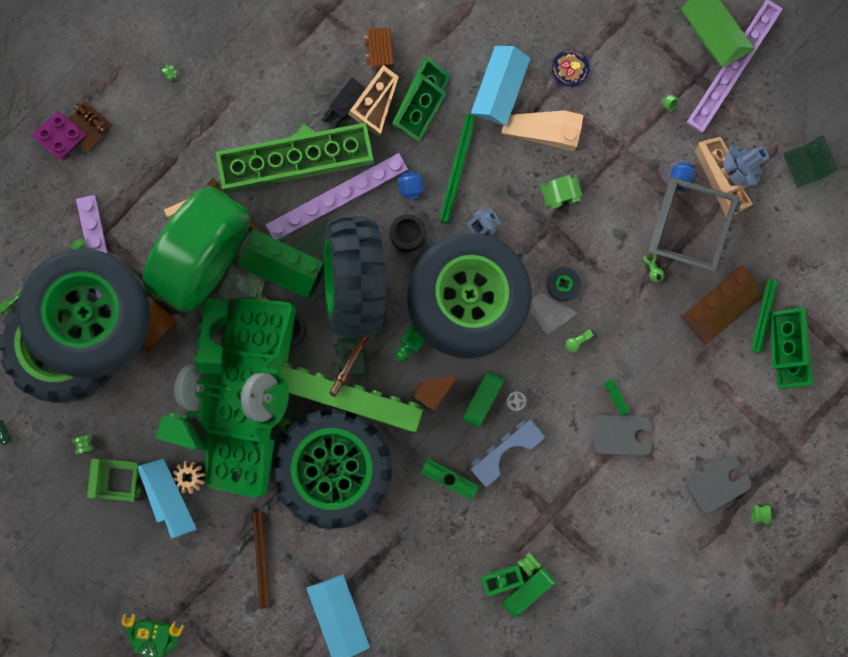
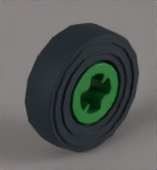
M560 267L550 273L546 286L553 298L558 301H568L577 296L581 288V281L576 271L568 267ZM561 279H563L564 282L568 281L569 284L567 285V289H565L564 287H559Z

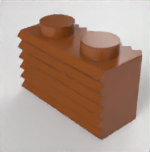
M390 27L367 29L368 35H364L365 47H369L370 53L366 54L367 65H371V70H380L383 65L388 69L394 68Z

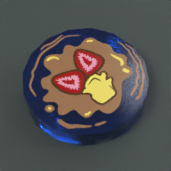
M574 49L564 50L555 57L552 64V75L560 85L576 87L587 79L589 62L580 51Z

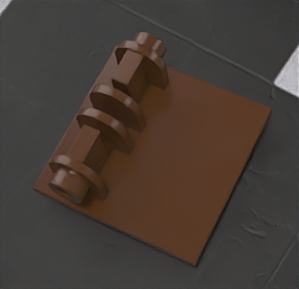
M84 101L82 104L77 103L74 106L75 112L68 119L86 134L77 144L88 153L113 125Z

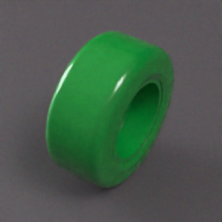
M204 187L192 194L166 224L148 256L143 271V285L145 289L177 311L188 312L195 309L219 284L238 255L249 231L251 222L249 211L243 205L214 187Z

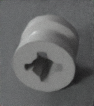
M521 392L511 393L506 400L507 407L512 411L522 410L526 405V397Z

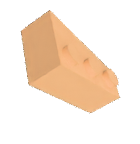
M384 65L348 113L360 124L366 123L367 129L378 137L382 132L399 77Z

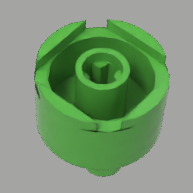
M577 174L571 175L572 178L568 175L551 180L549 183H546L547 186L544 183L540 184L546 207L549 206L551 210L563 206L562 202L564 201L571 204L581 200L583 194Z

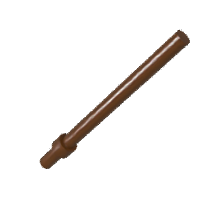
M370 336L360 337L342 371L334 379L335 383L329 392L331 396L336 397L341 387L346 384L348 375Z

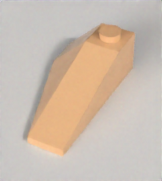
M569 111L510 115L507 126L503 125L501 134L575 152L581 132L583 115Z

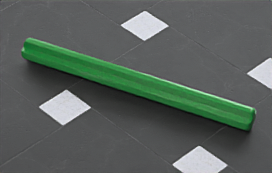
M467 114L464 121L439 218L440 222L446 224L450 221L476 116Z

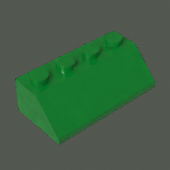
M253 229L244 246L237 266L307 299L323 266V262Z
M170 412L168 416L162 415L156 435L157 439L195 450H205L206 443L196 424L190 422V417Z

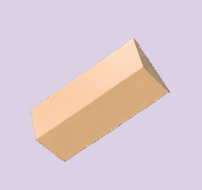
M721 137L701 141L696 147L695 153L712 189L739 196V201H742L739 212L752 206L753 204L744 190L745 187L742 185L738 186L730 180V175L735 173L736 170L729 174L725 172L723 162L728 149ZM717 197L727 218L732 201Z

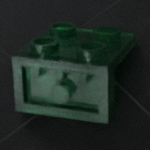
M824 135L817 137L810 143L783 153L798 188L838 171Z

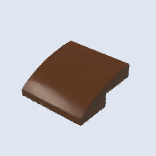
M148 296L150 326L142 346L150 352L163 339V336L176 325L177 321Z

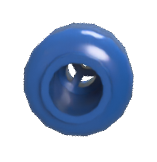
M679 162L678 165L672 167L670 178L673 177L694 183L697 172L692 164ZM679 185L677 188L678 191H685V189H689Z
M416 171L402 173L397 181L400 195L403 197L408 196V200L419 198V194L424 191L422 176L416 174Z

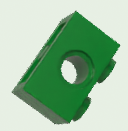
M517 564L480 576L487 597L524 585Z

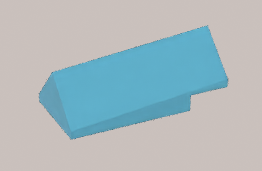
M495 46L471 114L507 126L530 57L514 46Z
M164 459L138 466L157 523L166 522L171 538L196 530V526Z
M343 574L306 588L331 657H352L370 648Z

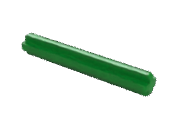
M768 279L751 345V351L755 353L762 351L778 281L774 279Z

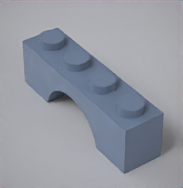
M525 420L521 421L516 426L517 431L513 434L508 432L501 438L503 442L499 446L494 444L486 451L488 453L483 459L479 457L471 463L473 467L470 470L484 487H487L501 475L499 460L508 448L520 446L531 450L545 438L531 420L527 422Z

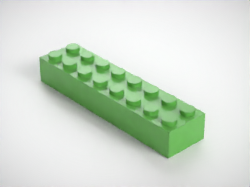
M366 123L215 152L221 185L225 193L374 165Z
M282 362L281 373L286 379L289 394L416 433L423 409H419V404L409 402L408 405L403 404L400 398L390 396V399L383 397L381 392L372 390L371 393L365 392L364 387L353 384V387L346 386L345 384L341 387L337 396L333 397L329 392L335 381L328 380L326 375L316 373L315 376L310 375L309 370L297 367V370L291 369L292 366L290 364Z

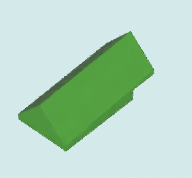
M688 0L681 8L682 13L691 23V29L721 68L754 51L753 45L720 0Z

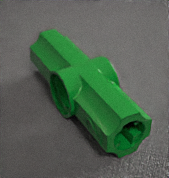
M429 458L420 472L472 501L479 488L478 485ZM447 474L454 475V484H445L444 477Z

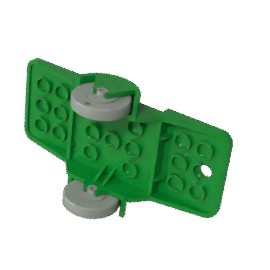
M248 298L238 299L233 305L221 343L224 351L223 374L199 373L198 365L189 364L179 372L176 378L174 394L178 405L184 410H188L186 415L199 417L198 420L206 432L205 483L211 489L255 498H261L266 493L275 440L270 439L271 428L282 419L289 398L288 385L281 373L282 361L288 362L294 325L295 307L291 303ZM237 471L238 474H240V480L238 482L236 477H234Z

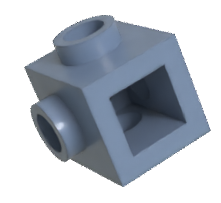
M491 208L485 211L480 209L473 214L474 218L467 223V226L472 233L491 236L497 232L496 227L501 222Z

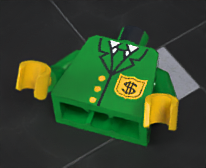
M124 614L122 624L125 626L126 635L131 647L134 648V653L143 654V657H163L178 645L184 625L176 628V622H173L171 625L141 618L137 619L134 623L135 614H132L131 619H128L126 614Z

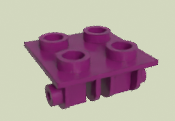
M57 111L31 136L58 160L62 158L66 160L69 157L68 152L86 134L61 112Z

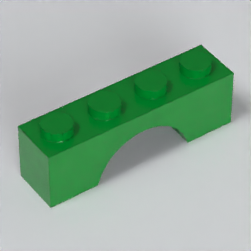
M206 298L205 305L201 306V317H203V321H199V333H201V336L197 337L196 343L199 352L198 354L195 353L194 364L198 365L199 373L223 374V346L216 344L211 338L218 329L228 324L230 315L229 299Z

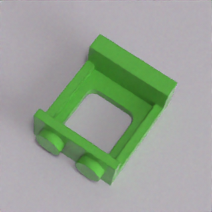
M91 459L87 498L137 502L142 494V487L139 486L140 479L142 478L138 470V466L142 465V463ZM112 468L133 470L131 493L114 492L108 489L110 470Z

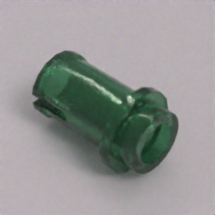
M0 420V443L4 446L13 441V436L9 434L4 420Z

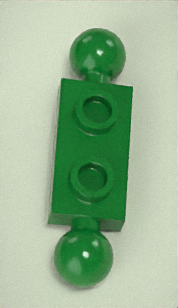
M413 323L399 342L404 347L398 348L395 353L397 360L400 362L408 361L411 357L410 351L416 353L424 341L416 331Z

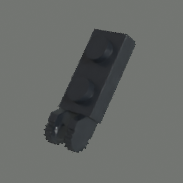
M351 77L321 120L325 123L333 113H336L339 116L331 125V128L336 129L342 120L346 119L352 107L366 90V87Z

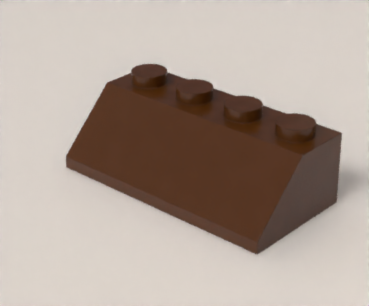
M741 265L680 317L699 340L706 345L763 296L755 279Z
M452 375L428 379L424 383L419 382L414 389V400L434 413L455 384L457 377Z

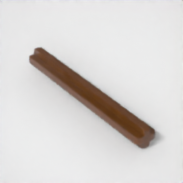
M257 511L253 512L259 607L266 609L270 607L264 512Z

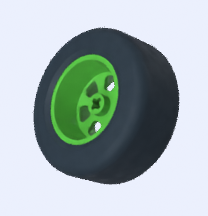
M479 233L452 235L431 246L417 263L407 289L408 312L416 331L434 349L457 358H479L492 354L505 346L524 325L532 300L530 278L518 255L500 240ZM460 272L466 274V283L459 285L453 279V276ZM477 273L487 279V283L481 287H478L473 282ZM448 287L455 290V299L445 300L444 288ZM468 293L472 294L470 299L466 298ZM483 293H494L492 305L482 301ZM456 305L464 308V314L461 319L455 317L450 312ZM479 307L485 316L481 319L473 320L471 310Z

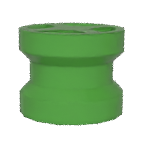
M91 435L72 439L73 444L76 446V455L95 450L91 444Z
M753 505L751 509L752 524L762 522L765 525H769L771 521L770 506L764 505L759 507L758 505Z
M529 552L526 554V558L517 562L529 577L533 575V571L542 567Z

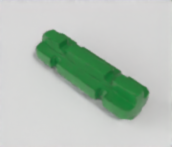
M613 379L606 381L604 386L606 390H609V395L614 405L618 407L619 414L625 415L630 409L627 404L625 405V400L619 389L616 388L615 381Z

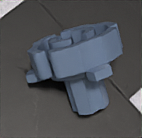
M730 146L723 162L725 172L729 174L736 170L735 173L730 175V180L738 186L742 185L746 188L756 186L760 180V165L769 159V154L762 146H758L752 151L747 150L745 147L741 149L740 146Z

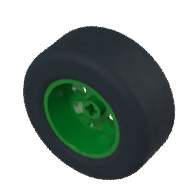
M73 249L51 256L30 274L20 292L17 318L24 342L40 361L68 376L95 378L117 371L135 357L148 334L150 305L144 287L130 268L122 261L98 250ZM90 289L101 292V297L96 302H91L87 299ZM77 290L80 300L75 304L69 303L66 300V296ZM110 305L111 317H100L99 308ZM59 310H69L71 312V319L60 323L58 317ZM84 310H87L89 314H86L85 318L82 317L81 314L84 313ZM98 323L104 328V332L97 337H92L90 327ZM74 325L82 327L80 339L68 335L69 330Z

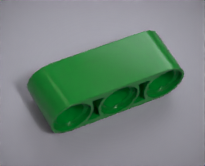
M488 370L462 420L480 428L505 379Z
M542 566L524 581V585L517 587L501 604L515 618L546 592L556 580Z

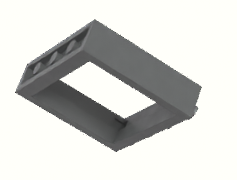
M671 177L648 251L716 271L717 267L721 268L724 257H721L722 251L728 248L730 239L727 236L729 231L734 229L736 220H733L735 212L738 213L742 203V201H739L740 197ZM678 185L732 201L712 263L659 247Z

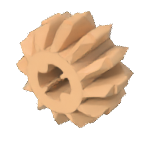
M184 461V468L178 464L179 472H172V474L177 475V478H173L174 482H179L176 486L178 489L182 487L181 493H185L188 488L189 494H193V487L199 491L198 483H205V481L200 480V477H204L205 473H198L202 466H198L195 469L196 462H192L189 467L188 461ZM185 474H192V481H185V478H187Z

